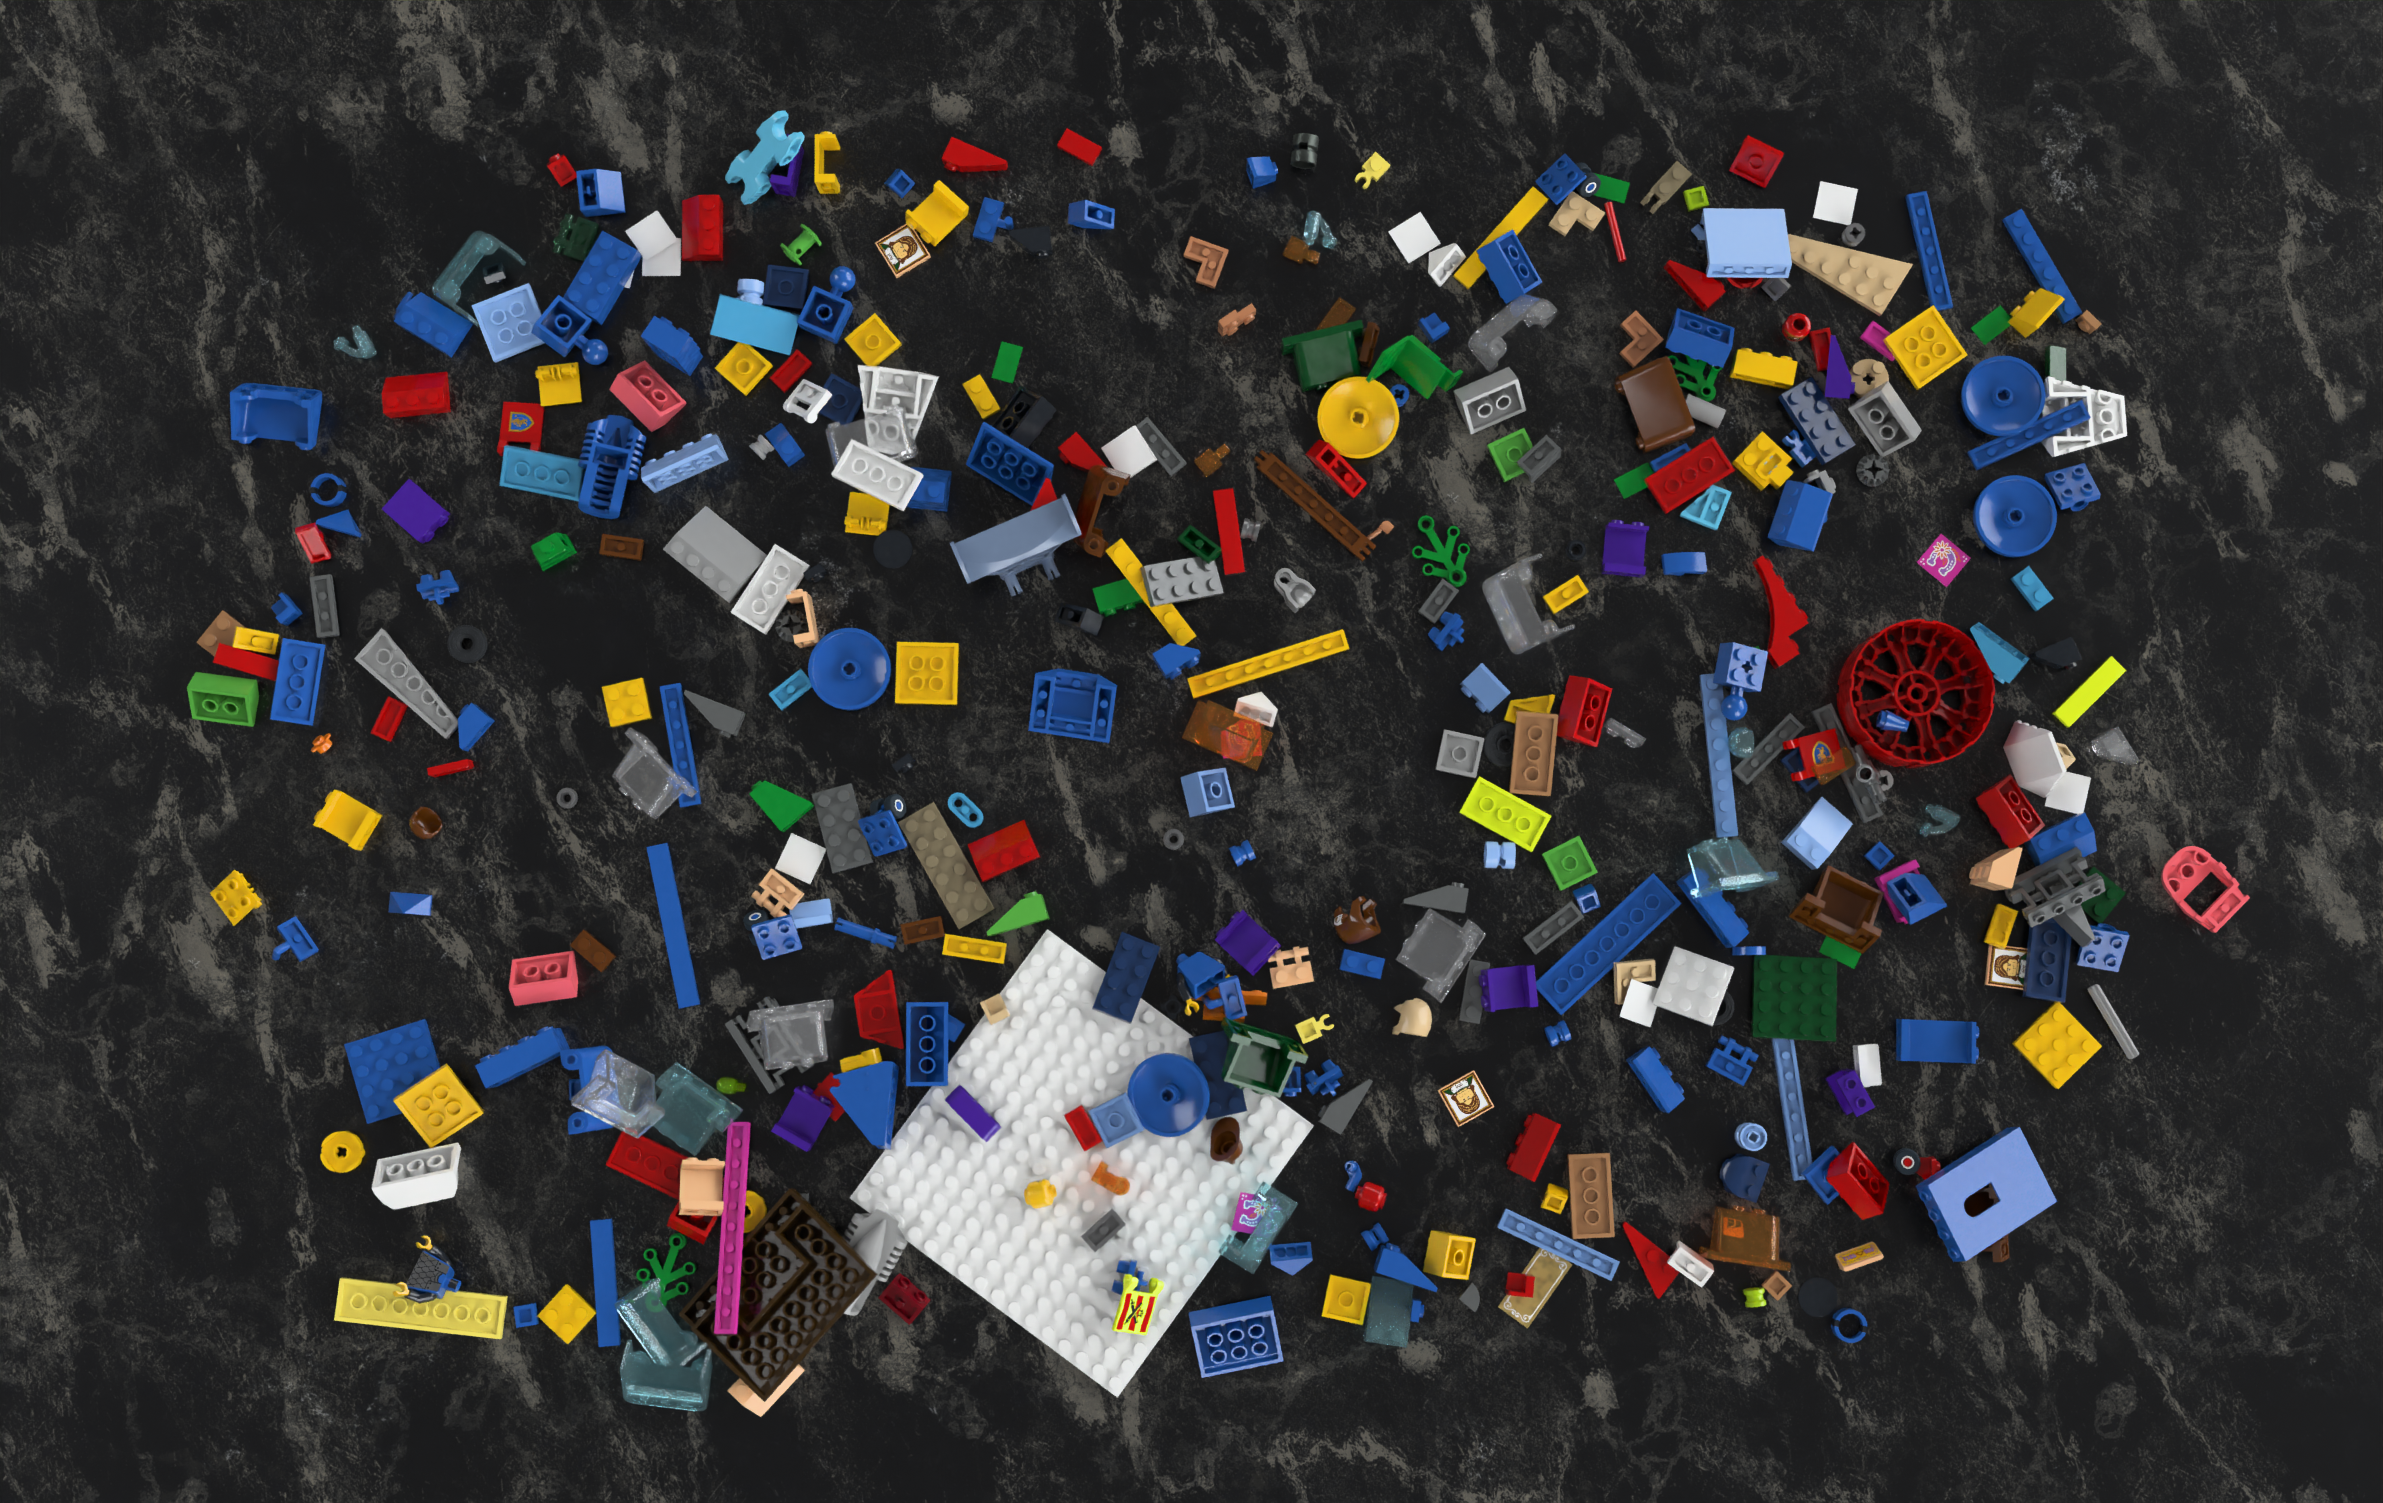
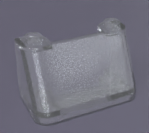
M1523 294L1514 299L1474 332L1469 338L1468 347L1489 372H1492L1498 367L1497 361L1503 357L1507 350L1506 343L1501 337L1522 320L1529 327L1533 324H1539L1545 328L1552 322L1558 310L1546 299Z
M892 405L886 407L887 411L882 414L840 425L839 421L828 424L825 433L834 469L851 439L898 462L915 457L918 451L904 406Z

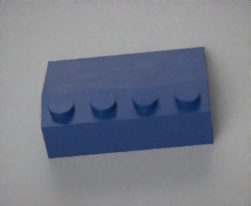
M985 422L981 425L966 462L968 467L1033 506L1045 479L1049 478L1052 480L1054 468L1052 463Z
M1271 1296L1189 1312L1202 1378L1283 1362Z

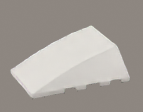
M858 365L868 447L878 451L909 455L939 376L888 367Z
M2049 376L2046 377L2044 382L2046 398L2039 419L2080 400L2083 401L2091 417L2083 423L2041 441L2052 457L2127 436L2124 396L2103 390L2090 389V387L2084 385H2074L2068 381L2055 380V378Z
M2020 720L2015 721L2003 748L2018 786L2046 798L2050 795L2049 792L2053 791V786L2057 785L2058 780L2066 773V768L2051 731L2043 728L2037 729V726L2034 725L2029 727V723H2022Z

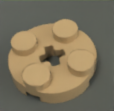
M1873 359L1861 360L1853 365L1849 371L1852 377L1851 382H1855L1854 394L1859 399L1872 389L1889 381L1885 365ZM1866 375H1869L1873 379V381L1870 382V385H1867V382L1863 381V378H1865Z

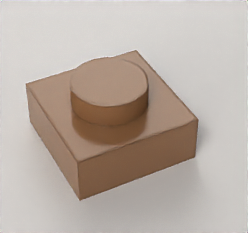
M2088 310L2075 320L2079 328L2089 334L2101 325Z
M1776 1270L1761 1284L1777 1301L1792 1287Z

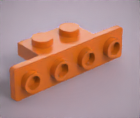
M1218 987L1204 994L1208 995L1211 1000L1221 998ZM1259 990L1242 991L1245 1004L1266 1005L1267 993ZM1204 1004L1203 1020H1223L1225 1017L1223 1006L1208 1009ZM1245 1016L1234 1019V1021L1244 1023Z

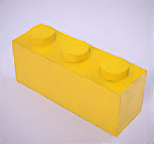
M1741 348L1734 353L1729 377L1784 389H1790L1793 386L1798 362L1793 361L1791 357H1773L1768 352L1754 353L1749 348Z

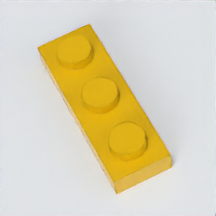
M945 934L942 954L1004 964L1007 943Z

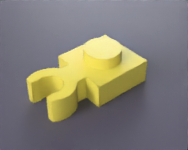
M1375 152L1364 163L1362 169L1365 172L1359 173L1355 178V182L1357 183L1359 179L1363 178L1366 180L1363 189L1368 188L1371 179L1373 178L1377 182L1390 168V164Z
M1329 1014L1321 1016L1317 1022L1312 1017L1295 1025L1303 1044L1321 1037V1029L1330 1030L1334 1027L1333 1024L1329 1026L1324 1025L1323 1021L1325 1018L1330 1017Z

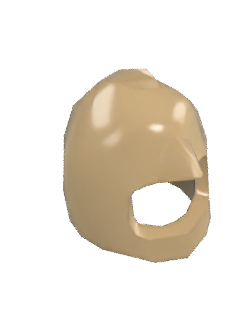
M1414 998L1394 1007L1401 1016L1398 1025L1393 1027L1392 1034L1399 1035V1033L1427 1037L1431 1029L1432 1015L1426 1002L1419 998Z

